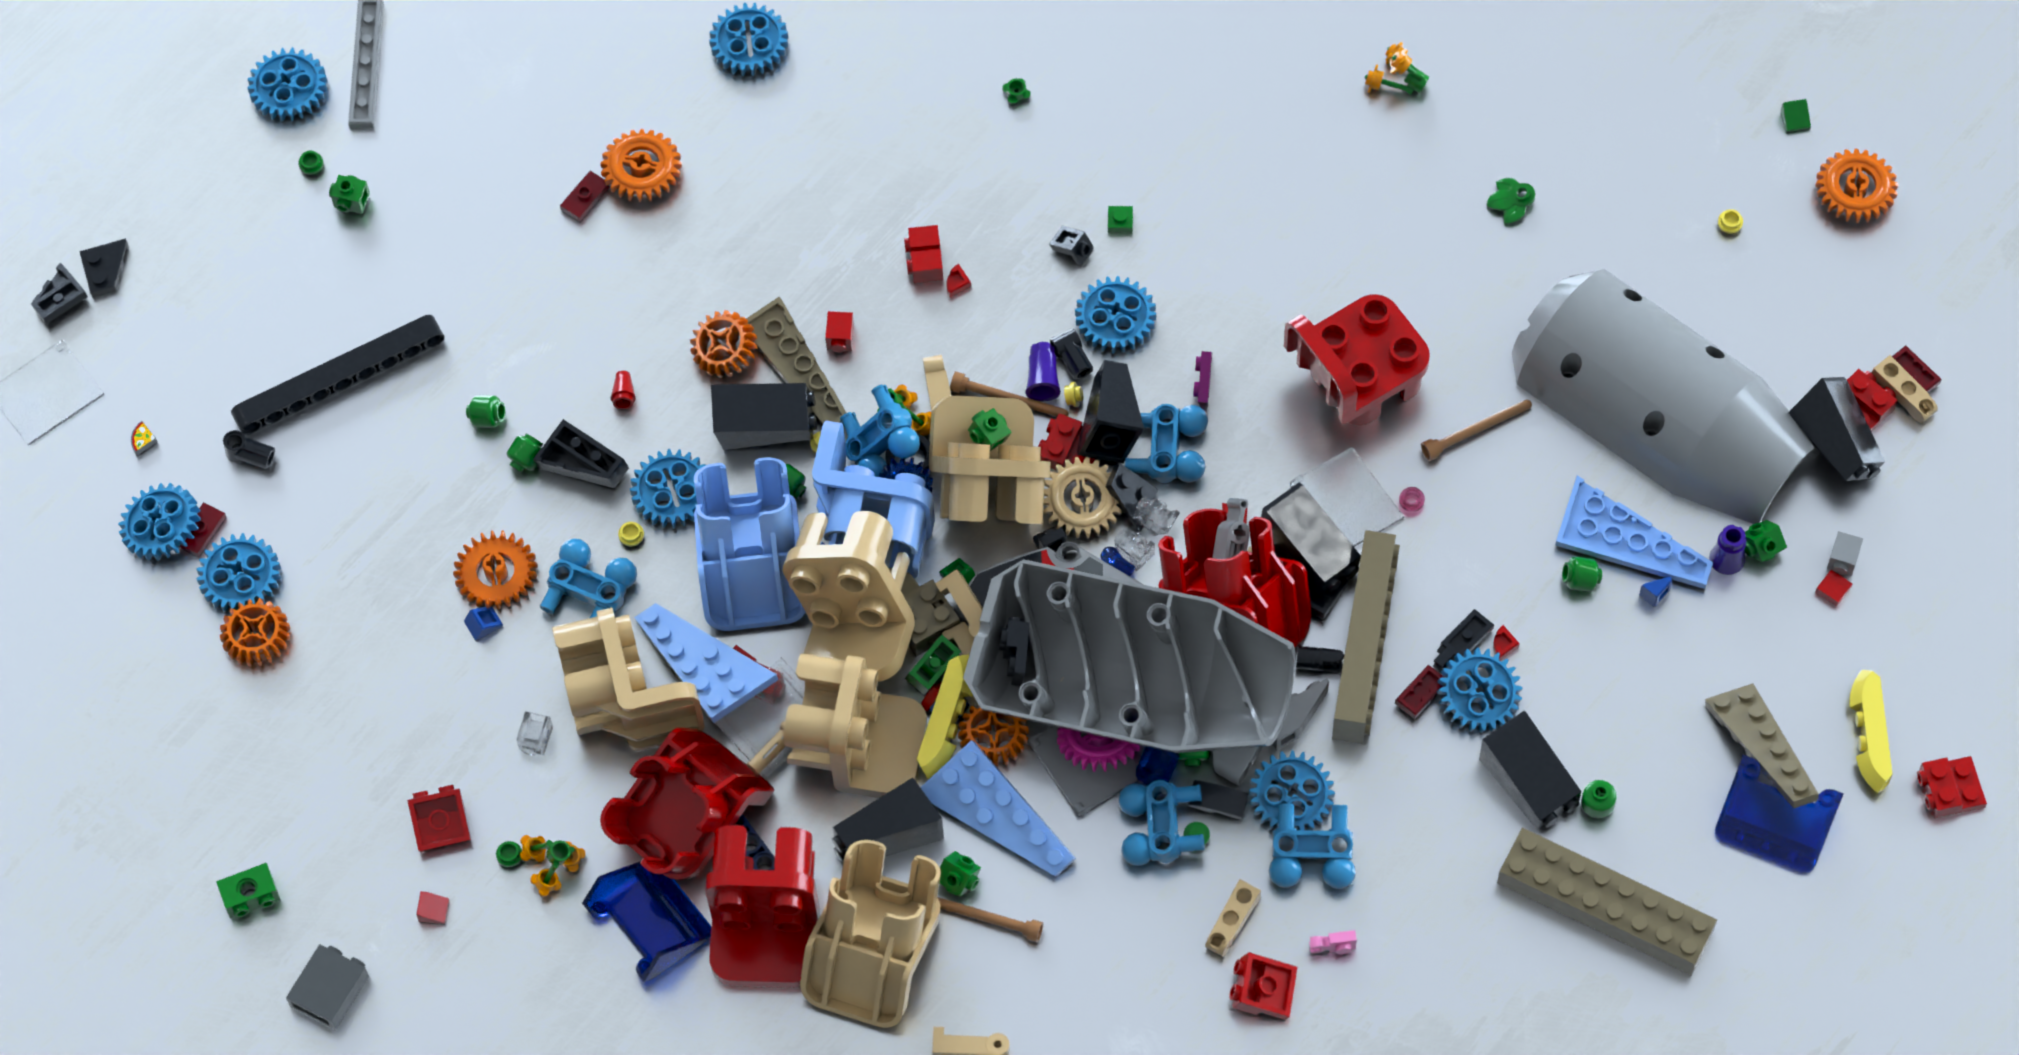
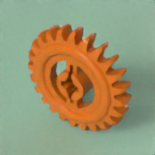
M640 129L639 133H636L635 130H630V135L621 133V140L614 138V145L608 144L606 146L608 152L602 154L603 161L600 163L603 169L601 175L605 178L607 186L611 184V192L614 193L619 188L618 194L620 198L626 192H628L629 201L632 200L634 194H637L639 202L642 201L643 194H646L648 200L651 201L653 192L661 198L660 189L662 188L669 193L668 183L675 186L676 180L674 177H680L678 169L682 168V163L679 161L681 154L677 152L676 145H671L670 138L663 139V133H658L655 136L654 130H650L648 133H645L644 129ZM637 150H647L654 153L659 162L652 161L651 156L644 151L635 152L631 156L629 154ZM623 165L630 167L631 175L624 170Z
M1855 148L1854 152L1851 153L1848 149H1845L1843 155L1836 152L1834 158L1828 157L1826 163L1820 166V171L1816 175L1818 181H1816L1815 187L1820 188L1817 191V197L1824 196L1821 205L1830 202L1828 212L1835 208L1838 209L1836 218H1839L1844 212L1846 213V222L1854 215L1856 223H1859L1860 217L1863 215L1868 223L1871 213L1875 219H1878L1880 211L1886 214L1888 207L1893 206V199L1897 197V192L1895 191L1898 188V183L1895 182L1897 176L1891 173L1892 166H1884L1885 159L1877 160L1878 154L1874 153L1869 156L1868 150L1860 153L1859 149ZM1852 170V173L1847 177L1843 192L1840 188L1839 179L1844 173ZM1862 171L1869 174L1875 183V190L1866 198L1864 197L1868 189L1869 178Z
M491 530L490 539H487L483 533L480 534L481 542H477L472 537L473 547L471 548L464 544L463 548L466 554L458 552L457 556L461 562H454V567L458 571H454L453 576L458 579L455 581V585L461 588L460 594L463 596L467 595L468 602L476 600L477 607L485 603L487 609L493 604L496 605L497 609H501L502 603L510 607L511 600L520 602L519 595L527 596L528 591L525 588H532L534 584L531 580L537 578V573L534 570L538 568V564L533 562L536 559L535 553H530L531 546L529 544L524 546L523 538H520L515 543L514 533H511L510 537L506 539L503 530L499 538H496L493 530ZM502 556L510 559L514 564V574L504 585H502V582L508 577V570ZM494 558H495V561H496V564H497L496 569H495V574H496V577H497V583H498V585H496V579H495L494 572H493L494 567H495ZM481 563L486 579L492 583V586H487L478 579L477 572Z

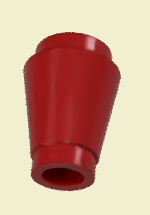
M618 371L616 373L610 399L614 407L618 409H629L636 400L631 374L628 371Z

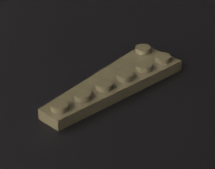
M780 297L776 298L746 318L748 324L754 327L753 333L757 335V339L753 341L757 345V349L785 383H806L809 390L814 392L815 406L812 407V415L816 416L819 424L823 427L825 421L842 423L840 417L846 414V411L833 388L829 385L824 372L821 371L813 353L805 343L804 337L798 331Z
M1753 683L1705 699V706L1723 727L1725 726L1731 732V737L1736 743H1740L1745 748L1751 760L1754 759L1758 763L1762 773L1772 781L1775 788L1793 808L1818 801L1817 790Z

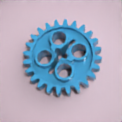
M744 3L743 9H739L737 5H734V12L725 9L726 17L718 15L719 23L713 22V30L709 32L712 55L716 56L717 63L723 62V69L731 66L733 74L738 69L741 70L742 76L745 75L746 71H750L751 75L754 76L757 69L763 74L765 66L772 70V62L780 63V56L786 55L785 48H788L787 39H789L786 23L782 22L781 15L775 16L774 9L767 12L766 5H763L760 9H757L756 3H753L751 8H748L747 4ZM745 22L750 23L752 57L748 56Z
M294 47L290 49L289 53H286L285 49L281 48V53L278 55L273 50L271 58L263 55L264 63L256 61L257 69L250 70L252 77L247 78L249 83L247 89L251 102L254 103L256 110L261 109L263 116L269 113L272 120L277 115L280 116L281 121H284L286 116H289L290 120L294 121V115L296 114L303 118L304 111L311 114V106L319 107L318 99H325L323 92L327 91L326 83L328 80L324 67L320 65L319 59L314 60L312 53L305 56L303 49L296 54Z
M1107 276L1106 283L1104 284L1097 279V287L1095 288L1089 284V293L1082 291L1081 299H1077L1078 308H1075V322L1079 326V334L1085 333V342L1093 339V348L1101 344L1103 352L1107 347H1111L1112 353H1115L1116 347H1120L1124 353L1125 346L1127 345L1134 350L1135 342L1143 344V336L1149 338V329L1155 328L1156 312L1154 311H1156V304L1152 303V295H1146V287L1139 290L1138 281L1130 285L1128 277L1124 282H1120V277L1117 276L1115 282H1111V279ZM1108 298V299H1112L1113 301H1111V302H1104V301H1102V300ZM1130 305H1133V306H1136L1137 308H1135V309H1128V308H1126V307H1127V306H1130ZM1100 319V320H1104L1105 322H1104V323H1096V322H1094V321ZM1124 326V327H1128L1129 329H1127V330H1120V329H1118V328Z
M668 449L666 456L657 451L658 458L654 459L649 455V463L646 464L641 461L640 466L642 470H634L636 478L630 480L633 486L630 488L631 496H633L631 498L632 503L637 505V513L643 512L644 520L651 517L652 525L661 521L662 528H665L667 523L671 522L672 527L675 528L676 523L680 521L683 526H686L685 519L689 518L694 522V512L697 505L694 475L706 464L700 465L699 457L692 460L691 452H688L683 457L681 449L677 451L676 455H672L671 450ZM664 470H667L669 473L673 489L676 492V497L680 504L679 507H676L674 504L670 488L668 487L665 474L663 473ZM677 472H685L682 476H675ZM655 479L661 480L658 484L650 483ZM686 493H692V494H693V495H692L691 497H689V498H684V497H682V496H683L684 494H686ZM661 501L669 502L667 505L664 506L658 505V503Z
M160 483L157 490L151 485L149 486L148 493L140 490L141 497L138 499L133 496L134 504L125 505L128 513H121V517L125 520L118 523L122 529L119 531L120 536L123 538L122 542L132 554L135 553L138 558L144 556L148 561L152 556L158 561L162 554L170 558V551L172 550L178 554V546L187 547L188 545L185 540L187 538L194 539L191 531L199 529L195 522L201 520L197 514L200 512L199 507L196 505L197 501L187 489L183 490L180 485L175 488L172 483H169L166 488Z
M244 533L237 540L234 534H231L230 541L228 542L225 538L221 537L222 544L220 546L213 542L214 550L204 551L207 559L200 558L199 562L203 567L196 569L198 575H200L196 578L198 584L201 585L199 589L202 594H205L206 601H212L214 608L221 604L223 612H226L229 607L238 610V603H242L243 606L248 605L249 599L253 601V604H256L260 598L265 605L264 596L273 597L274 595L270 588H278L276 580L281 579L280 572L278 571L281 569V566L277 562V554L272 553L271 545L266 546L264 539L256 543L255 535L246 540ZM237 556L235 560L227 561L229 557ZM260 563L259 567L250 568L253 564ZM222 578H227V580L224 583H217L218 580ZM246 585L251 586L248 590L241 591L242 587Z
M1478 647L1474 650L1473 655L1469 649H1466L1464 657L1457 653L1454 656L1455 661L1449 660L1446 663L1448 668H1443L1440 672L1444 677L1440 678L1437 683L1444 687L1439 688L1437 694L1444 695V698L1439 701V704H1447L1448 707L1445 709L1444 714L1452 712L1454 715L1451 718V722L1457 719L1461 720L1460 728L1467 723L1469 724L1470 732L1478 726L1480 733H1483L1487 725L1492 732L1496 729V724L1501 727L1505 724L1504 719L1511 720L1513 718L1511 712H1516L1519 709L1514 703H1519L1522 700V697L1516 695V693L1520 692L1523 688L1515 685L1520 676H1512V672L1516 668L1506 667L1509 661L1508 658L1502 662L1499 661V652L1494 657H1491L1490 649L1481 654ZM1478 668L1486 669L1488 678L1481 677L1478 673ZM1456 681H1463L1467 686V691L1460 690L1456 685ZM1482 687L1484 692L1477 693L1475 689ZM1493 689H1497L1502 693V700H1498L1493 696ZM1472 702L1481 706V713H1476L1472 710Z
M1294 750L1291 751L1289 757H1286L1284 752L1281 751L1278 760L1275 756L1270 755V764L1262 761L1261 767L1263 771L1260 769L1255 770L1254 774L1257 778H1251L1250 784L1256 788L1249 789V795L1256 797L1250 800V805H1258L1254 810V815L1263 814L1260 823L1269 821V830L1278 826L1279 804H1294V806L1302 808L1303 814L1294 815V828L1298 830H1304V827H1307L1309 830L1314 831L1313 822L1321 826L1323 823L1321 816H1329L1330 812L1326 808H1332L1334 802L1329 800V798H1333L1335 792L1328 789L1333 787L1334 781H1326L1330 772L1322 773L1323 763L1315 766L1313 764L1314 756L1307 761L1305 760V752H1302L1300 757L1297 758L1295 757ZM1289 771L1293 774L1294 778L1292 780H1285L1281 777L1280 773ZM1271 781H1276L1278 785L1272 784ZM1311 784L1317 791L1313 794L1306 793L1303 786ZM1292 789L1295 790L1296 794L1292 795V797L1287 795ZM1274 792L1281 799L1280 801L1272 802L1268 799L1267 795ZM1305 801L1311 802L1312 806L1307 805Z

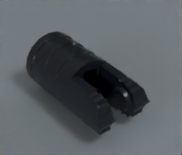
M1298 646L1296 669L1341 672L1344 653L1338 649Z

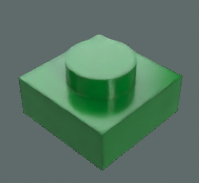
M1108 206L1109 233H1133V206Z

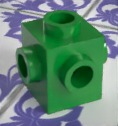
M338 174L336 182L331 184L329 190V197L332 199L334 208L342 212L351 211L363 214L370 195L367 181L360 180L352 175L343 176Z
M994 408L986 413L982 410L974 415L971 419L973 422L968 428L972 441L975 444L990 445V451L1006 442L1012 433L1007 426L1005 418L998 414Z
M1769 520L1755 523L1749 527V530L1745 531V553L1748 557H1752L1760 562L1773 559L1775 554L1787 548L1779 525Z
M956 851L943 859L940 866L939 884L944 886L949 893L959 897L967 891L972 892L980 880L977 876L981 867L975 864L970 857L961 855Z

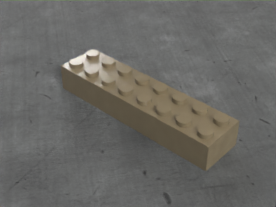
M1365 530L1334 715L1332 739L1363 744L1364 735L1370 736L1400 545L1395 544V534Z
M1523 827L1498 875V884L1691 976L1717 923V919Z

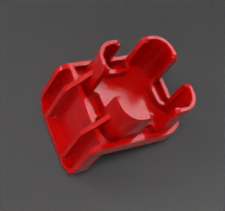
M1371 294L1363 296L1316 325H1313L1304 315H1299L1285 324L1284 348L1287 352L1296 350V364L1298 367L1309 369L1318 386L1323 385L1326 388V403L1328 406L1337 407L1339 412L1338 418L1343 424L1367 425L1381 415L1383 401L1400 392V397L1403 401H1407L1413 398L1420 390L1422 377L1427 372L1429 366V348L1397 305L1383 295Z
M1201 509L1192 512L1184 519L1183 529L1187 557L1184 560L1182 554L1175 551L1173 537L1164 536L1159 541L1158 546L1163 577L1158 584L1159 588L1213 599L1292 642L1294 648L1304 640L1311 623L1307 571L1304 565L1298 561L1276 556L1272 524L1268 519L1253 517L1249 521L1252 552L1241 551L1236 556L1227 559L1213 558L1217 528L1221 522L1227 520V514L1223 510Z
M677 727L668 734L654 756L642 757L634 764L629 773L634 778H637V780L624 798H612L608 801L602 810L600 824L604 834L613 842L619 845H628L643 857L640 863L648 871L655 874H663L671 879H690L697 876L713 856L715 830L722 826L735 825L748 805H765L775 790L761 775L753 773L745 762L707 733L698 729Z
M729 825L715 830L712 872L706 876L705 894L712 917L709 961L714 976L721 983L729 986L800 987L805 948L820 917V907L814 880L815 851H812L813 838L809 831L795 827L779 828L776 833L774 870H754L753 859L746 856V828L740 825Z

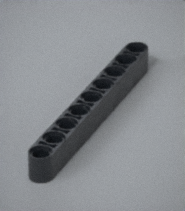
M433 315L422 316L235 405L231 410V415L240 432L244 435L253 434L436 347L443 342L445 336Z

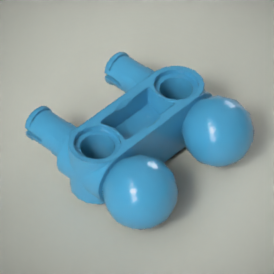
M878 385L871 391L879 407V411L860 426L855 412H848L840 417V421L843 423L848 435L845 442L847 458L854 461L856 465L872 470L875 474L874 477L886 478L888 474L887 463L880 455L889 448L894 456L907 459L916 454L920 442L915 430L910 428L912 418L909 411L902 408L900 404L894 403L887 385Z
M1161 404L1154 408L1151 413H1140L1144 428H1151L1152 431L1151 456L1148 458H1126L1125 467L1135 474H1148V476H1151V479H1155L1160 483H1170L1177 479V477L1188 483L1198 481L1205 472V460L1198 452L1191 450L1179 454L1180 432L1189 437L1201 435L1206 430L1208 424L1206 412L1196 405H1188L1180 410V408H1176L1171 404ZM1164 419H1172L1168 423L1162 422ZM1162 464L1169 465L1167 468H1159Z
M572 538L567 540L560 547L558 561L550 567L547 580L549 589L540 604V608L549 614H554L562 596L568 595L595 607L590 618L597 616L596 611L611 607L613 612L616 613L623 606L627 588L631 587L636 581L637 568L627 558L619 557L608 563L604 577L585 569L591 558L589 545L581 539ZM561 574H569V577L567 579L558 580V577ZM607 593H616L612 599H604Z
M1156 780L1146 787L1141 784L1132 783L1122 789L1118 801L1122 811L1129 816L1135 817L1147 812L1148 836L1144 833L1135 832L1128 835L1122 843V856L1128 863L1136 866L1147 864L1150 860L1170 863L1179 858L1182 852L1205 850L1203 834L1181 837L1178 834L1177 806L1179 803L1202 801L1200 785L1177 787L1173 782L1168 783L1164 780ZM1159 794H1167L1163 800H1155ZM1163 843L1170 844L1167 849H1158L1159 846Z
M1279 804L1278 828L1273 830L1272 857L1274 859L1270 863L1268 870L1274 884L1279 887L1288 888L1299 882L1303 871L1298 859H1327L1322 868V875L1326 884L1336 889L1346 888L1351 885L1355 879L1356 870L1355 865L1350 860L1353 854V832H1350V829H1348V805H1332V829H1329V831H1312L1294 828V804ZM1288 837L1293 841L1294 846L1290 851L1280 849L1278 842L1281 838ZM1337 838L1343 839L1347 844L1346 850L1340 853L1334 851L1332 848L1333 840Z

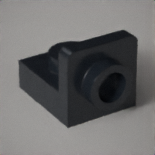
M1063 225L1049 243L1052 250L1071 255L1076 264L1079 265L1083 264L1094 248L1084 231Z
M1051 527L1033 536V542L1037 549L1048 547L1056 552L1060 545L1066 542V534L1062 527L1058 529Z

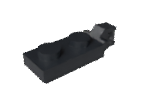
M1474 609L1441 642L1440 647L1437 649L1440 655L1434 660L1433 667L1438 672H1441L1443 668L1448 667L1446 663L1449 660L1455 661L1454 656L1457 653L1464 657V651L1469 649L1471 652L1494 629V624Z

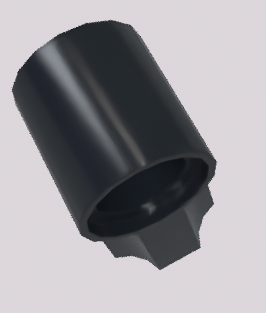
M1073 328L1050 339V344L1055 349V355L1058 359L1063 360L1074 380H1082L1093 372V366L1084 353L1081 340Z
M237 430L229 431L223 438L225 453L229 460L234 462L244 461L264 469L271 466L275 447L246 438L242 432ZM234 444H240L238 448H231Z

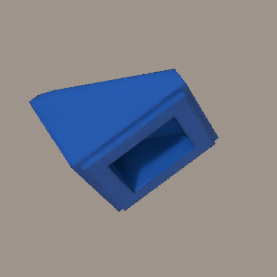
M1669 576L1643 584L1639 596L1653 607L1657 606L1671 590L1673 578Z
M486 606L472 609L464 619L465 625L475 640L481 639L503 626L492 606L488 609Z

